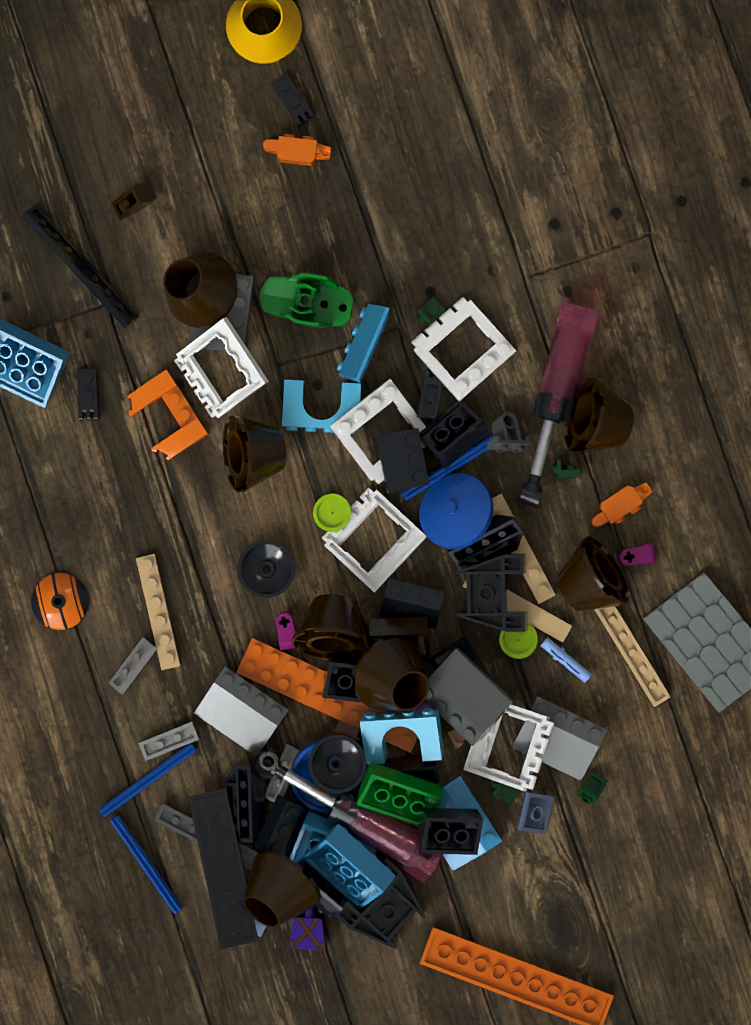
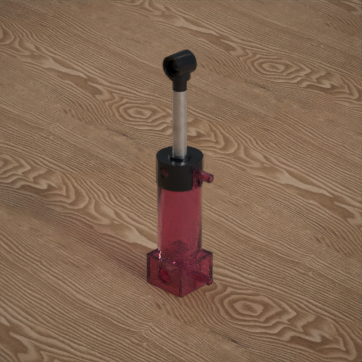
M562 301L559 307L551 348L532 412L533 416L541 418V420H544L528 483L525 482L523 484L518 503L533 507L538 506L542 492L539 483L555 423L568 425L570 422L589 343L593 338L600 311L564 301Z
M265 752L258 759L257 769L261 774L271 776L275 774L331 807L326 821L334 826L339 824L346 828L348 833L401 863L402 867L400 870L424 883L431 877L443 854L421 853L419 831L396 818L356 805L361 782L352 790L335 797L282 766L281 761L272 752ZM263 760H270L272 766L265 767L263 764Z

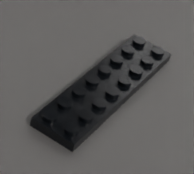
M226 788L188 796L220 950L259 941L254 918L246 910L243 902L247 884Z

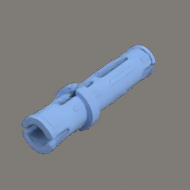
M549 637L542 642L540 647L553 656L552 659L558 660L581 679L583 683L591 677L592 673L567 654L563 647L560 648Z

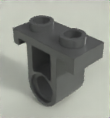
M506 411L492 421L494 438L487 442L488 450H496V452L510 450L513 453H518L530 444L529 437L521 439L518 420L512 412Z

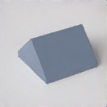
M529 790L525 791L517 829L546 834L554 796Z

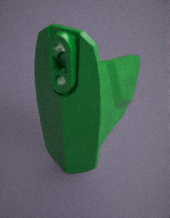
M301 273L289 277H269L260 291V302L264 312L301 325L329 329L330 327L344 326L350 320L353 297L350 291L338 286L335 280L326 276ZM322 302H328V307L322 308ZM346 305L347 310L342 312L339 306Z

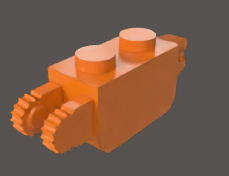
M284 134L279 136L278 140L268 139L263 142L264 151L277 154V158L282 163L312 166L315 160H330L331 147L318 144L317 140L309 136H303L300 139L295 138V135Z
M644 483L635 488L625 486L601 502L599 506L601 512L591 520L593 527H600L607 522L617 525L625 520L624 515L630 512L632 515L640 510L641 507L639 505L652 493L649 485Z

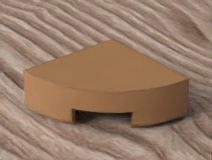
M455 729L448 731L455 749H458L464 743L465 738Z

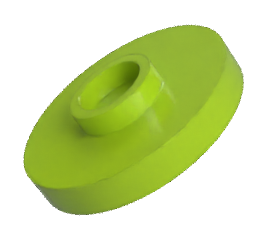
M324 495L314 506V520L324 531L338 532L344 529L351 520V506L341 495Z
M528 623V630L526 632L501 631L499 643L502 651L507 656L513 659H524L535 651L538 644V636L534 627Z

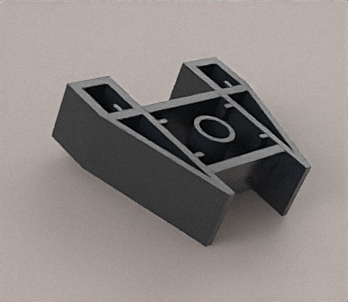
M526 553L504 554L456 571V575H466L467 612H458L457 617L504 632H526L528 630L527 611H507V574L526 573Z
M385 855L380 862L389 867L392 873L396 875L386 890L368 903L362 911L345 898L343 909L334 916L347 928L396 949L397 944L391 938L415 912L423 918L426 915L400 867Z

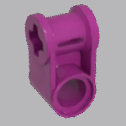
M654 544L640 545L621 551L618 556L619 563L629 567L657 562ZM627 553L632 555V559L629 560L630 563H628V560H624V556Z
M283 612L276 618L280 650L294 648L292 637L296 631L292 615ZM283 616L290 620L286 627L279 622Z

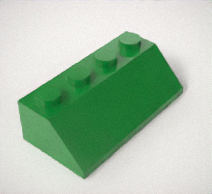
M370 762L361 782L356 805L419 826L421 807L439 808L443 800L442 786Z

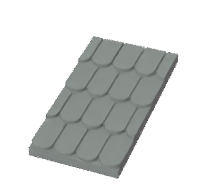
M704 572L642 618L718 713L751 689V628Z

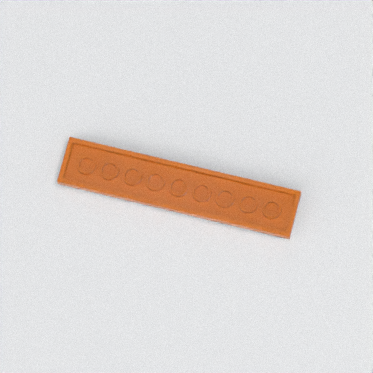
M254 638L251 639L236 672L360 730V720L363 714L367 712H376L378 714L390 711L372 709L361 702L323 698L324 670ZM401 726L391 728L385 733L386 742L410 753L418 738L414 731Z
M433 927L419 964L580 1025H603L614 997L613 994L436 927Z

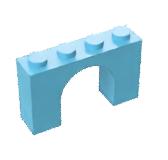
M284 380L282 426L286 427L287 431H297L298 428H305L306 432H317V429H324L326 433H334L330 425L361 401V384L342 383L341 405L338 412L329 419L318 420L309 416L304 409V381Z
M425 708L422 711L409 710L403 712L390 710L378 714L376 712H367L362 715L360 728L366 765H369L370 762L385 764L388 756L385 733L391 728L399 726L409 728L416 733L420 740L423 761L442 760L444 746L439 710H433L432 708Z

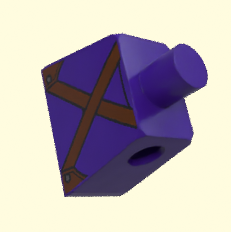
M315 907L304 912L303 915H298L294 918L288 948L325 950L322 916H314Z

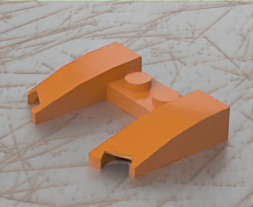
M165 370L129 394L127 399H131L132 410H129L131 417L161 397L163 398L181 429L151 449L155 453L160 450L168 455L166 459L170 460L209 434L169 372Z

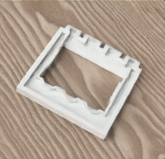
M463 297L452 306L456 313L449 308L438 318L442 325L434 321L424 330L428 337L421 333L411 341L416 347L413 351L458 401H461L516 352L513 346L471 300L467 302ZM471 316L476 325L488 338H491L495 345L454 380L429 351L466 318Z
M227 317L220 320L176 354L178 358L174 360L181 372L187 371L184 377L192 388L198 387L194 392L202 404L208 403L205 409L211 418L215 416L217 418L222 417L269 382ZM216 337L223 341L225 350L229 355H232L236 361V367L239 371L243 372L248 383L245 387L238 389L227 397V400L224 402L193 356V354L199 352Z
M391 379L381 384L330 425L331 429L370 481L375 480L378 484L384 481L381 461L379 460L376 464L372 465L350 435L392 401L413 429L418 428L420 433L426 428Z
M368 487L360 496L364 503L361 504L356 500L352 504V515L349 524L338 532H326L322 539L327 542L324 546L375 593L427 536L377 489L373 492ZM379 505L406 532L367 573L361 567V564L340 546Z
M511 704L504 713L524 721L528 720L537 723L520 778L510 776V774L494 768L486 767L502 716L483 739L474 746L471 745L463 770L522 791H527V788L533 790L537 777L532 775V772L539 773L543 758L538 757V753L545 754L549 739L544 738V735H551L554 723L549 721L550 717Z

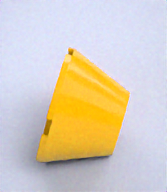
M235 0L227 15L226 32L231 45L243 58L260 64L274 63L295 49L302 32V19L299 9L293 0ZM261 7L271 8L281 17L278 27L273 32L265 35L252 33L245 26L248 15L253 10Z

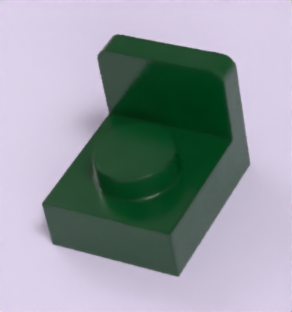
M433 297L416 311L418 314L416 318L423 326L425 324L430 326L446 310Z
M556 459V463L552 464L553 475H556L557 479L581 477V469H576V466H565L564 470H561V459Z
M591 771L578 791L577 796L583 802L593 805L598 800L608 780Z
M494 781L490 787L493 790L491 792L492 795L497 796L512 805L520 791L497 781Z

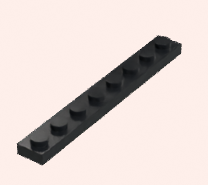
M37 204L22 214V217L124 328L138 319V314Z

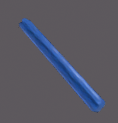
M491 435L470 448L446 469L440 467L429 474L430 485L403 490L401 494L404 499L409 500L440 478L449 475L487 451V442L492 440L494 436Z
M192 743L186 745L99 809L100 813L104 817L108 816L196 752L195 746Z
M119 815L112 818L110 822L174 914L182 910L181 904Z

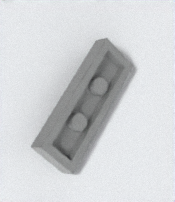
M143 637L109 681V684L123 695L157 648Z
M192 721L138 744L145 761L197 741L199 736Z
M286 744L280 757L281 765L291 770L292 763L300 750ZM274 774L266 789L265 798L274 802L277 795L284 797L290 783Z

